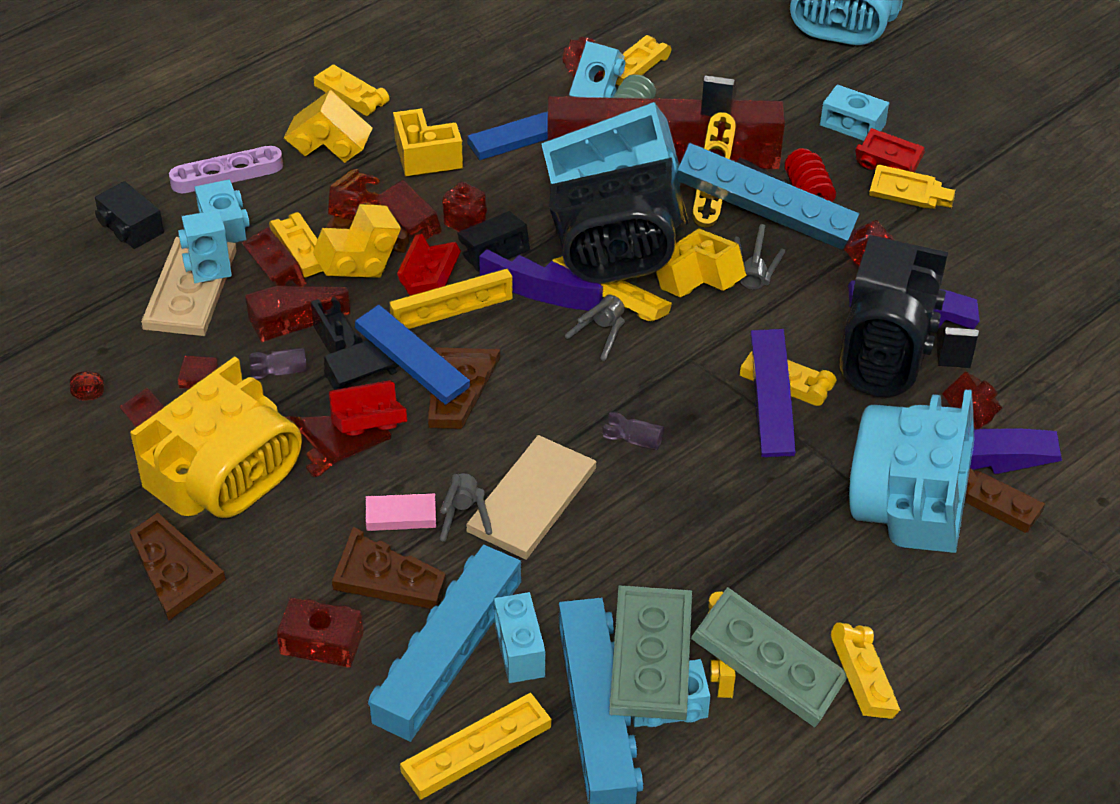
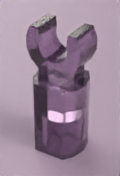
M304 348L273 351L270 355L260 352L249 354L251 376L255 379L266 377L270 373L283 375L307 372Z
M610 412V425L604 424L603 436L607 439L623 438L628 443L654 450L659 449L664 434L663 426L633 418L627 420L623 415L616 412Z

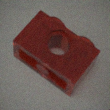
M290 598L277 630L281 655L349 668L352 666L363 635L361 611L347 606L338 607L318 603L310 599L301 600Z

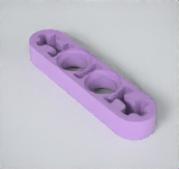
M264 146L179 165L169 172L171 188L177 193H189L195 191V186L228 179L233 183L273 174L280 171L283 167L282 151L275 146ZM240 164L248 165L244 168H235L236 165ZM209 171H219L216 174H205Z

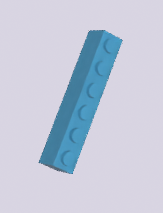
M689 143L677 171V179L681 183L841 250L844 249L859 216V213L691 143Z
M484 544L475 556L471 555L468 558L462 575L457 581L453 580L450 583L441 604L431 609L427 623L420 632L417 631L413 634L405 654L401 659L397 658L392 663L388 677L382 686L378 685L372 691L368 701L372 724L407 741H412L493 624L494 598L513 595L520 585L521 560Z
M603 598L559 602V630L588 804H636L637 792L643 791V779L641 769L634 768L632 758H637L636 740L634 735H628L626 726L631 725V716L609 715L615 642H611L609 634L614 632L612 613L605 612Z

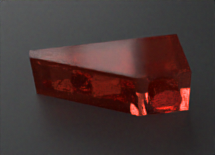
M273 286L245 295L248 318L261 342L313 326L311 301L316 299L321 301L324 307L323 310H328L332 307L331 298L335 296L340 302L341 312H343L344 316L350 314L349 293L346 287Z

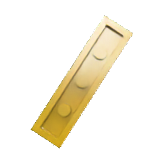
M563 256L552 260L568 268ZM624 280L600 284L603 286V297L609 294L618 297L623 302L625 309L629 308L637 312V315L644 320L655 321L669 315L671 302Z
M507 268L389 302L390 314L410 329L513 299L512 275Z
M529 693L400 763L401 773L419 799L422 800L550 729L551 718L535 697Z

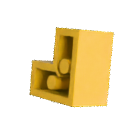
M329 90L294 116L284 139L304 156H307L324 144L345 163L364 149L372 127L334 92Z
M422 108L393 112L395 142L405 176L463 168L462 139L456 123L427 126Z
M360 204L350 229L322 228L313 254L326 276L381 278L401 227L387 206Z
M699 228L676 242L674 253L669 262L663 268L656 271L661 289L678 297L688 295L703 282L724 291L733 287L736 282L747 276L739 244Z

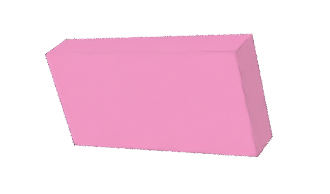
M435 493L366 496L367 531L436 528Z

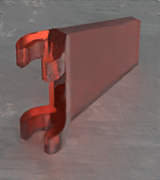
M285 416V418L299 428L300 433L315 448L306 453V456L312 462L306 466V469L313 477L322 475L337 461L391 439V433L387 429L382 430L377 427L365 429V432L360 435H346L332 423L331 416Z

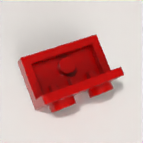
M871 128L863 144H858L855 149L856 160L861 166L870 170L876 169L877 165H883L915 173L925 153V147Z
M422 234L415 235L397 272L401 284L404 285L409 295L412 296L444 287L461 252L456 242L429 246Z
M391 380L331 390L329 392L332 423L346 435H360L365 432V429L374 427L382 430L397 427V423L407 422L406 408L396 401L395 384Z

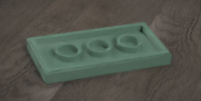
M619 585L609 715L686 720L692 590Z
M728 587L691 637L697 644L813 727H816L847 679L844 669Z

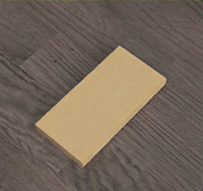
M179 237L175 238L141 321L143 330L205 336L227 277L194 283L192 271H185L182 253H188L187 248H181ZM227 242L231 267L237 251L236 243Z
M538 435L485 500L492 534H486L479 509L466 524L467 532L527 560L595 471L596 461Z

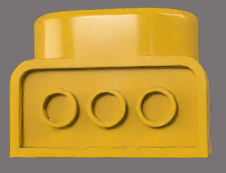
M235 356L130 432L142 487L182 516L196 515L204 509L219 518H229L242 513L277 486L289 474L298 459L302 443L299 428L278 413L277 406L263 395L261 382L253 377H248L242 381L240 361Z

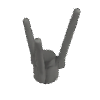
M764 224L759 226L753 257L744 262L747 276L739 280L744 287L749 289H759L763 285H769L773 272L785 254V249H780L767 269L764 260L760 258L765 232ZM736 236L734 237V242L739 244L742 255L740 238Z
M609 294L605 296L599 304L578 318V324L565 334V338L570 339L593 320L602 327L612 326L600 357L602 361H605L620 327L625 323L621 317L625 311L623 302L614 295Z
M469 474L452 475L450 487L440 510L442 514H446L440 535V541L445 542L456 508L465 510L473 505L474 502H477L486 534H492L491 523L484 502L485 491L477 488L476 479Z

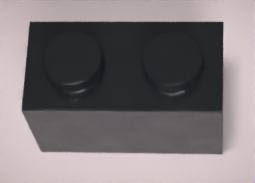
M126 181L95 196L97 207L95 215L99 223L104 227L110 228L121 242L125 241L133 249L164 233L160 210Z

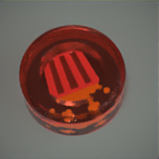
M82 371L70 378V393L77 399L93 400L100 397L104 392L103 377L96 372Z

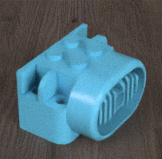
M791 0L790 14L796 26L811 37L849 45H865L878 39L885 31L887 23L897 18L899 11L902 9L903 0Z
M654 102L542 143L551 184L671 157L677 176L680 165L667 118Z
M972 390L964 391L962 408L942 407L941 396L934 394L931 397L930 406L914 405L906 408L869 405L865 408L860 421L850 475L849 503L851 515L855 520L887 524L890 540L900 547L956 553L975 440Z

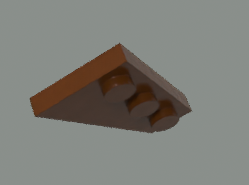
M435 347V352L470 380V385L467 390L446 405L431 393L428 415L429 428H463L500 360V349Z
M158 512L129 531L131 541L168 621L226 580L224 571Z
M353 527L332 579L333 590L432 609L434 606L439 605L446 584V573L411 555L404 557L392 551L389 544L381 540L375 542L365 537L363 531Z

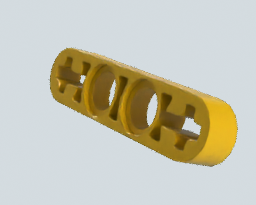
M717 113L711 117L704 149L708 151L712 149L722 150L727 159H730L735 133V121L731 115ZM720 121L725 122L726 128H730L725 129L722 142L716 141L718 128L713 127L718 126ZM696 189L692 211L694 222L701 227L713 226L719 218L722 199ZM706 198L712 199L709 210L714 215H709L708 219H703V214L698 212V210H703Z

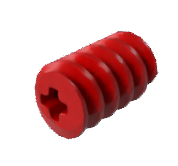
M800 148L793 151L787 157L784 167L792 186L828 201H834L836 190L818 154L812 153L808 149Z

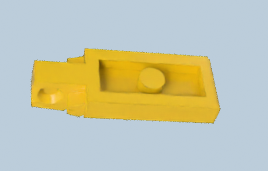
M877 165L869 195L923 208L935 209L936 205L951 208L955 197V190L941 187L942 183L936 181L935 177Z

